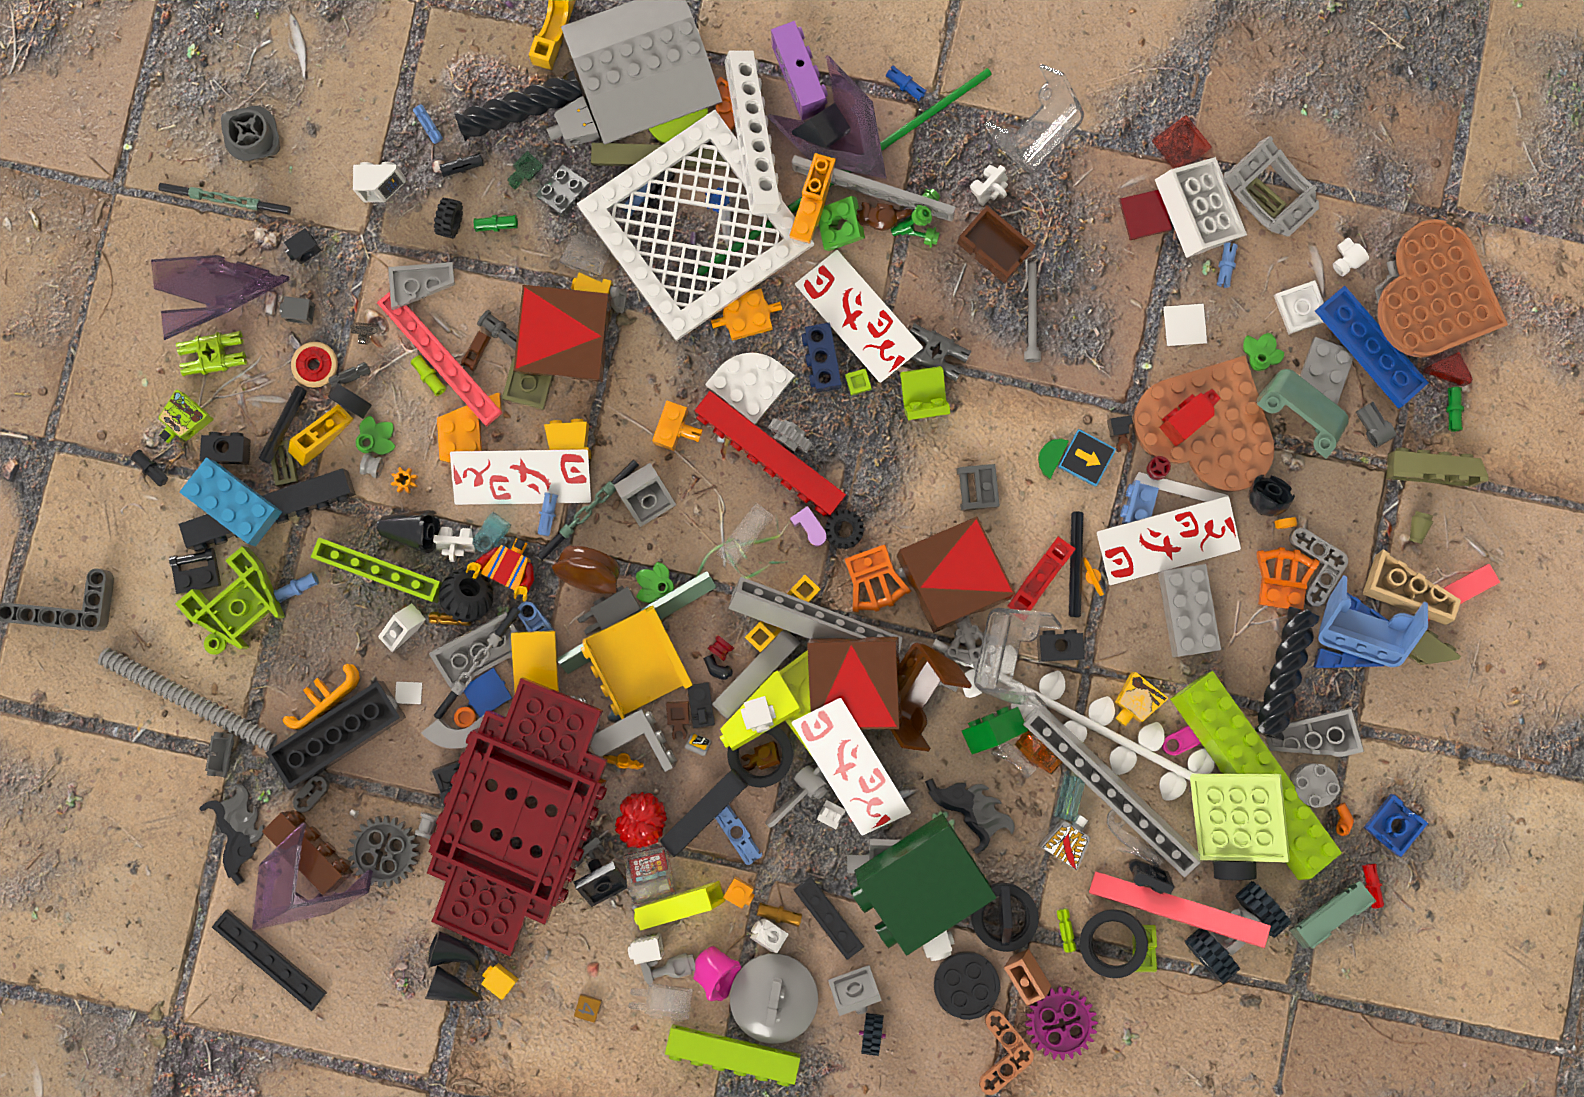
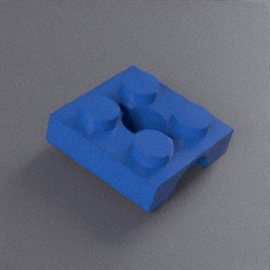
M1390 794L1363 828L1395 855L1402 857L1428 823L1422 817L1410 811L1398 797ZM1397 818L1401 819V829L1396 833L1392 832V821Z

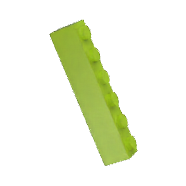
M318 537L311 558L422 599L438 603L439 589L442 582Z
M674 1024L671 1026L665 1055H669V1059L674 1061L686 1059L696 1066H703V1064L712 1065V1069L717 1071L729 1069L739 1076L750 1074L760 1081L772 1079L776 1080L777 1084L787 1087L790 1084L795 1085L801 1054Z

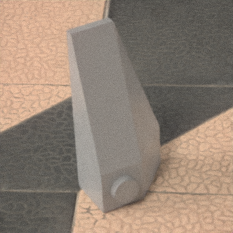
M1353 707L1290 722L1289 726L1282 731L1284 741L1266 737L1270 751L1338 757L1364 752Z

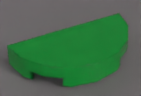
M1051 440L1039 452V468L1042 474L1049 480L1069 442L1068 440Z

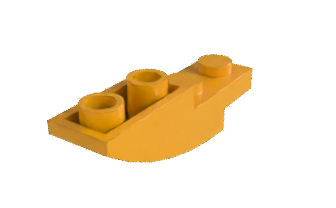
M817 153L814 154L802 191V199L789 235L790 238L808 244L811 243L815 228L819 224L836 161L834 158Z

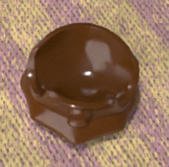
M567 546L562 551L558 562L552 566L554 574L560 580L577 589L597 594H613L617 591L620 567L615 559L596 549L584 546Z

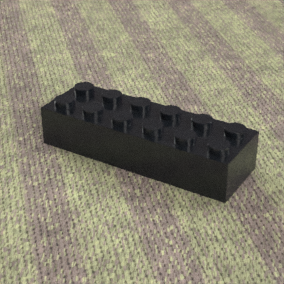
M376 681L265 753L287 789H296L399 723L406 716L384 681Z

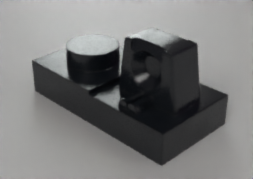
M709 682L693 684L688 687L693 728L715 725Z

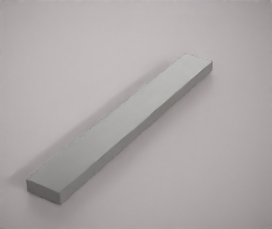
M794 155L792 160L793 171L808 176L812 161ZM836 168L833 170L832 184L913 210L918 205L926 206L930 209L932 216L953 221L955 206Z

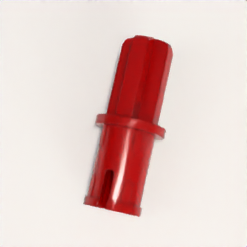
M1377 864L1362 865L1366 882L1364 886L1368 888L1369 893L1376 900L1371 906L1374 909L1384 907V901L1380 886H1383V884L1380 883Z

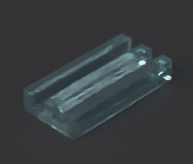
M1064 774L1054 816L1073 822L1076 821L1085 785L1079 777Z

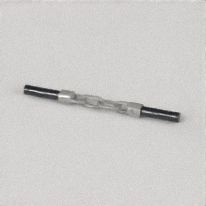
M514 606L497 630L487 639L489 645L478 651L473 658L474 665L469 672H463L452 686L451 692L433 715L436 719H441L456 698L464 692L472 681L473 671L476 667L484 665L490 656V648L498 646L503 638L502 636L521 612L520 609ZM482 652L483 654L487 653L481 663L479 660L476 661ZM464 676L469 678L466 683L461 681Z

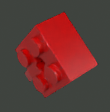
M1213 389L1204 394L1200 393L1196 397L1191 394L1178 405L1180 410L1175 408L1161 419L1164 423L1159 428L1177 446L1214 416V405L1221 398Z

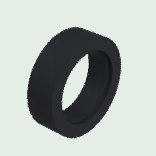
M778 726L765 732L778 741L782 750L781 763L775 771L768 775L756 776L747 772L739 760L740 747L732 751L730 746L728 747L727 758L730 769L734 768L749 786L762 788L774 785L784 778L791 767L793 759L792 745L786 733Z
M992 884L990 886L996 897L1000 895L1001 886H1009L1010 896L1018 899L1024 907L1026 915L1024 926L1018 934L1011 937L1009 945H1001V939L990 934L984 925L983 914L987 906L985 905L971 914L972 927L976 935L988 947L1003 952L1018 950L1028 944L1036 933L1039 922L1037 906L1027 892L1014 884Z
M1105 910L1094 915L1084 925L1080 936V950L1086 964L1097 974L1107 978H1123L1134 973L1144 962L1148 951V938L1144 927L1133 915L1122 910ZM1111 921L1119 922L1126 925L1132 931L1136 940V950L1130 961L1123 965L1113 966L1102 962L1096 956L1092 946L1094 932L1101 924Z

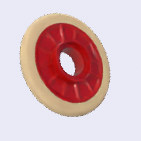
M321 342L303 344L295 351L291 360V370L295 379L302 385L312 388L321 387L329 383V377L336 374L338 367L334 351L328 345ZM313 359H318L320 362L316 370L309 368V363Z

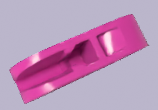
M1186 726L1167 735L1161 747L1164 753L1175 756L1199 745L1201 742L1191 728ZM1170 739H1175L1178 742V748L1173 752L1167 748V742Z

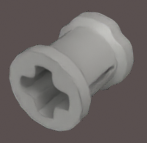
M421 812L420 816L422 819L418 830H415V834L430 839L438 816Z

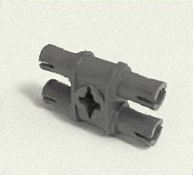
M914 323L910 333L916 339L925 342L926 347L910 359L916 361L915 364L917 366L921 365L925 368L941 366L944 376L956 382L962 369L945 362L946 359L944 358L951 355L966 363L971 350L955 344L953 338L949 339L937 333L936 330L929 331ZM939 346L938 354L932 359V351Z

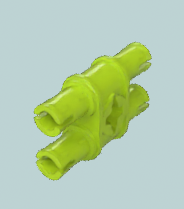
M241 331L227 334L216 332L213 335L196 336L194 340L177 342L176 347L180 348L176 349L179 356L197 352L199 357L197 361L180 363L179 368H183L180 370L183 377L197 373L208 375V373L221 370L225 372L229 367L247 365V360H244V358H247L244 351L226 355L224 350L227 346L244 343V340L240 339L243 338Z

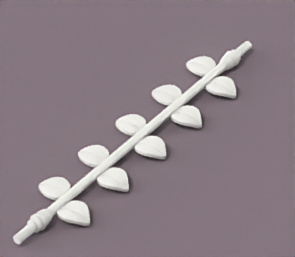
M935 639L932 645L933 648L943 653L950 647ZM1010 645L998 648L992 652L990 656L991 667L982 663L987 681V676L1022 693L1012 701L1011 709L1018 707L1024 720L1038 706L1037 702L1072 719L1066 722L1064 726L1082 743L1087 736V727L1122 745L1115 748L1110 754V765L1116 775L1127 773L1135 766L1137 761L1136 753L1170 770V772L1161 777L1159 782L1163 800L1170 801L1180 797L1187 786L1185 779L1190 781L1191 774H1210L1214 768V761L1205 748L1197 750L1189 756V770L1154 753V751L1161 748L1165 738L1164 730L1158 722L1148 724L1140 729L1138 733L1139 744L1104 727L1113 720L1115 715L1114 703L1108 696L1097 699L1090 704L1088 710L1089 718L1054 701L1059 699L1065 691V679L1060 671L1051 672L1041 678L1039 682L1040 693L1006 676L1005 674L1010 673L1016 664L1015 651ZM954 660V662H956L957 664H960V665H963V666H967V667L970 666V667L974 668L973 664H972V665H969V664H965V663H962V662H959V661ZM975 669L967 671L965 676L972 684V687L970 689L963 688L964 694L968 698L976 697L983 693L986 687H980Z

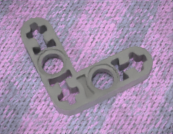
M1298 528L1290 533L1289 541L1291 545L1309 557L1319 560V563L1322 564L1305 594V603L1310 607H1318L1326 601L1347 567L1348 557L1344 552L1307 529ZM1302 533L1304 540L1308 542L1313 539V541L1309 545L1304 541L1298 543L1296 535ZM1315 544L1323 546L1324 552L1321 556L1314 553L1313 547ZM1328 554L1333 558L1339 556V561L1341 562V565L1339 564L1335 566V561L1329 557L1326 558V560H1324V558ZM1323 573L1330 575L1331 583L1329 585H1324L1321 582L1320 578ZM1319 588L1326 590L1325 592L1323 590L1319 591L1317 595L1319 601L1312 602L1310 594L1316 593Z

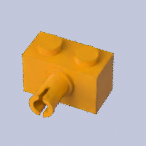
M666 401L652 441L654 445L675 451L681 436L699 443L703 430L685 424L688 415L687 407Z

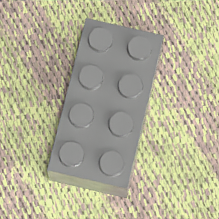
M1206 564L1158 572L1172 657L1221 650Z

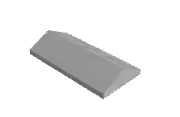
M507 612L429 653L450 688H452L463 672H469L474 665L473 658L481 648H486L489 645L487 639L491 637V634L497 630L506 618ZM514 622L502 636L503 638L498 646L490 648L489 658L483 666L476 667L472 673V678L512 657L511 633L519 632ZM482 652L476 661L479 660L481 663L487 653L483 654ZM464 676L461 681H462V682H465V681H467L469 678H466V677Z

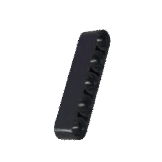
M733 768L659 842L673 857H676L749 784Z

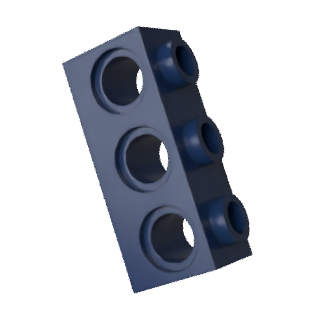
M830 322L805 327V333L801 334L803 347L807 346L809 354H805L807 367L812 369L813 375H809L811 388L815 387L816 393L841 389L842 384ZM819 333L823 336V339L820 342H814L811 336ZM824 354L827 360L819 363L815 360V356ZM826 374L831 380L824 384L819 381V377Z

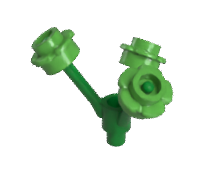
M925 189V193L922 195L939 201L941 198L934 189ZM922 205L916 206L910 217L898 223V226L891 228L893 236L908 234L925 238L924 244L930 245L929 248L933 244L937 245L940 232H936V227L934 229L927 228L926 233L915 231L914 223L918 226H925L932 221L930 209Z

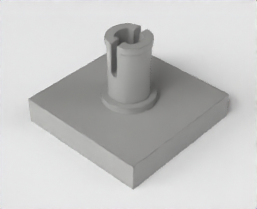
M870 965L828 980L839 1016L852 1011H856L857 1014H864L868 1011V1005L882 1001Z

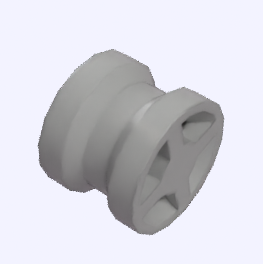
M364 454L360 464V474H371L372 477L379 478L383 469L384 459L381 457L373 458L370 454Z

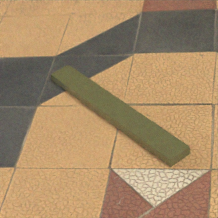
M592 143L591 165L631 167L662 145L608 143L604 145V143ZM703 148L701 158L713 160L714 150ZM699 149L689 156L698 158ZM717 151L716 161L726 162ZM682 160L671 168H681ZM686 160L684 168L696 169L697 162ZM700 162L699 169H711L712 164ZM715 165V169L726 170L727 168L725 166Z

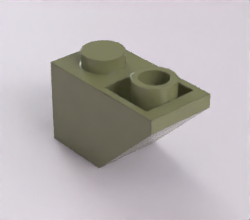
M1430 630L1423 634L1409 654V657L1420 665L1459 660L1461 656L1455 652V647L1448 643H1442L1438 640V635Z

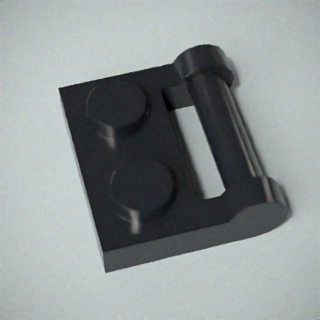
M213 548L205 549V552L180 557L177 555L169 557L176 594L188 593L191 589L204 590L221 586L216 553ZM203 560L208 561V566L181 570V565Z
M1132 859L1129 862V869L1134 873L1133 880L1137 886L1148 885L1157 893L1163 894L1165 892L1171 895L1174 884L1168 871L1138 859Z

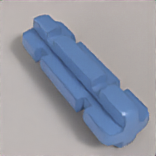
M420 104L414 107L413 112L419 118L418 120L434 144L440 142L443 137L423 105Z

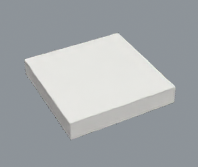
M1315 280L1274 295L1288 335L1324 323L1315 312L1324 303Z

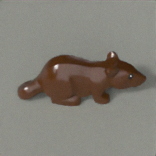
M862 202V210H856L857 220L860 225L870 226L879 231L891 229L898 220L912 214V209L898 210L894 209L893 205L877 203V207L871 208L870 203Z

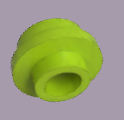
M213 633L209 634L204 640V648L209 654H220L226 647V640ZM213 640L217 641V646L215 648L211 646V642Z

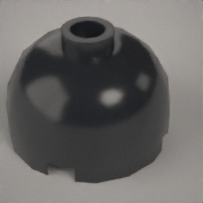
M1264 475L1256 477L1249 490V502L1259 514L1270 517L1286 512L1295 498V495H1292L1290 492L1292 490L1290 485L1272 475L1270 478H1263Z

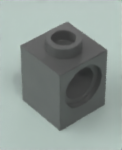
M284 296V301L281 302L279 309L280 315L284 320L309 325L313 323L315 304L310 299Z

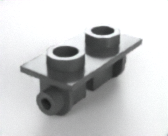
M214 732V736H211L209 751L216 752V756L208 755L205 768L208 776L226 778L227 772L230 769L229 759L231 750L234 747V734Z

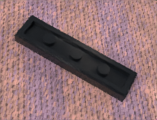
M811 876L793 889L846 960L864 948L862 942Z

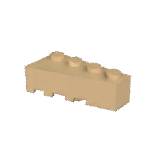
M1384 549L1375 555L1363 591V595L1414 614L1422 603L1426 602L1428 603V619L1444 625L1455 620L1461 602L1460 599L1439 585H1434L1425 579L1426 577L1408 568L1407 564L1391 557L1390 553Z

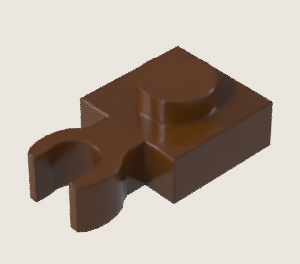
M667 702V725H674L672 738L675 740L676 732L681 731L683 739H685L687 730L684 728V724L690 723L689 702Z
M774 741L755 747V754H745L741 757L743 761L750 760L747 765L743 766L747 771L754 769L755 766L763 770L781 763L777 743Z

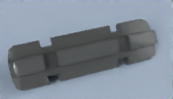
M363 362L358 364L357 367L340 372L338 376L329 377L328 380L332 388H334L336 383L340 385L344 383L345 385L360 378V375L365 376L369 374L370 368L367 363Z

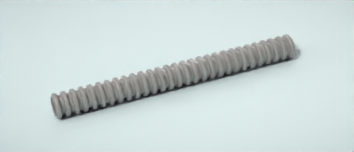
M111 648L104 649L99 655L98 664L104 665L106 669L110 668V671H116L118 675L122 674V677H127L129 681L133 680L135 684L139 683L141 687L145 686L147 690L151 689V692H157L158 696L163 695L164 699L169 698L170 702L175 701V704L181 705V708H187V711H193V714H199L201 718L205 717L206 721L211 720L212 724L217 723L218 727L222 726L224 730L228 729L230 733L234 732L235 736L240 735L241 739L246 738L247 742L252 741L253 745H258L260 749L264 748L266 752L274 747L277 741V734H271V731H265L263 727L259 728L258 724L253 725L252 721L248 722L246 718L242 719L240 715L236 716V713H230L229 709L224 710L223 706L218 707L217 703L212 704V701L206 700V697H200L198 693L194 694V691H189L188 688H183L180 684L177 685L175 681L171 682L169 678L165 679L163 675L159 676L157 672L153 673L152 669L147 670L146 666L141 667L140 663L124 657L123 654H118L117 651H112Z

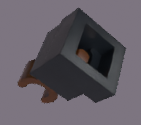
M1132 415L1107 420L1110 437L1118 436L1116 451L1118 453L1121 452L1122 443L1127 445L1128 451L1132 450V444L1126 434L1130 433L1129 425L1133 424Z

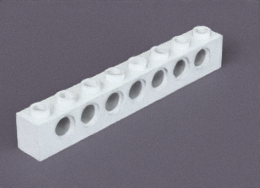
M729 51L724 63L750 214L775 213L782 203V195L778 192L777 188L778 174L774 171L775 156L771 153L770 148L772 139L767 131L768 117L764 114L765 99L761 96L760 91L762 82L757 74L758 60L754 57V51Z

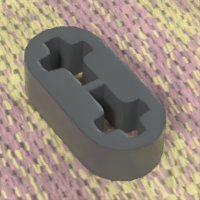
M324 776L312 777L294 797L293 807L295 810L307 812L313 809L329 790L330 784L328 779ZM322 781L321 787L323 789L316 790L313 793L312 791L316 787L314 782ZM308 795L311 796L306 802L308 806L301 807L302 802L300 798L304 799Z

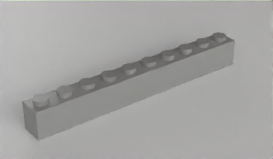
M1040 703L1025 717L1023 725L1181 875L1186 877L1200 864V853L1047 708Z

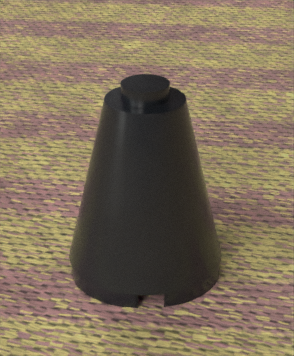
M434 510L382 516L377 522L376 529L383 538L423 553H431L435 549L432 547L434 535H438L440 531V520L435 518L434 514L437 513Z

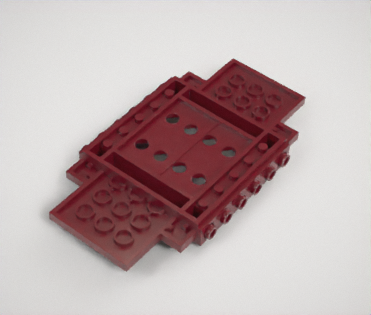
M523 677L520 678L506 717L490 710L485 711L480 728L471 731L466 738V744L468 745L465 752L459 758L458 764L460 766L458 772H455L452 777L451 784L453 786L451 791L445 796L443 802L445 807L437 818L436 824L438 827L436 832L431 835L429 845L431 846L428 852L431 853L432 859L427 874L446 882L432 918V923L507 956H511L515 950L526 917L545 925L548 923L553 907H556L561 902H565L569 894L568 884L573 881L577 872L574 869L576 862H579L584 854L582 846L584 841L589 839L592 829H590L592 820L595 821L598 816V803L604 799L607 788H605L607 780L602 779V775L608 760L588 752L603 710ZM489 779L497 781L498 788L496 791H490L487 788V781ZM509 787L515 788L518 792L517 798L514 800L507 797L506 792ZM528 796L536 797L538 804L535 808H530L527 805L526 800ZM549 804L555 805L558 809V813L554 817L549 816L546 812ZM476 819L480 820L483 824L480 832H476L472 828V822ZM494 828H499L502 831L503 836L501 840L493 839L491 833ZM513 837L521 838L523 844L520 849L512 846L511 840ZM534 845L542 848L543 853L541 857H534L532 855L531 848Z

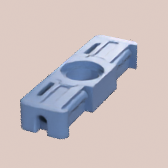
M728 805L715 819L745 864L750 865L762 857V852L759 853L760 850L752 838H749L751 836L740 818L736 819V814ZM732 827H741L743 835L740 838H733L730 833Z

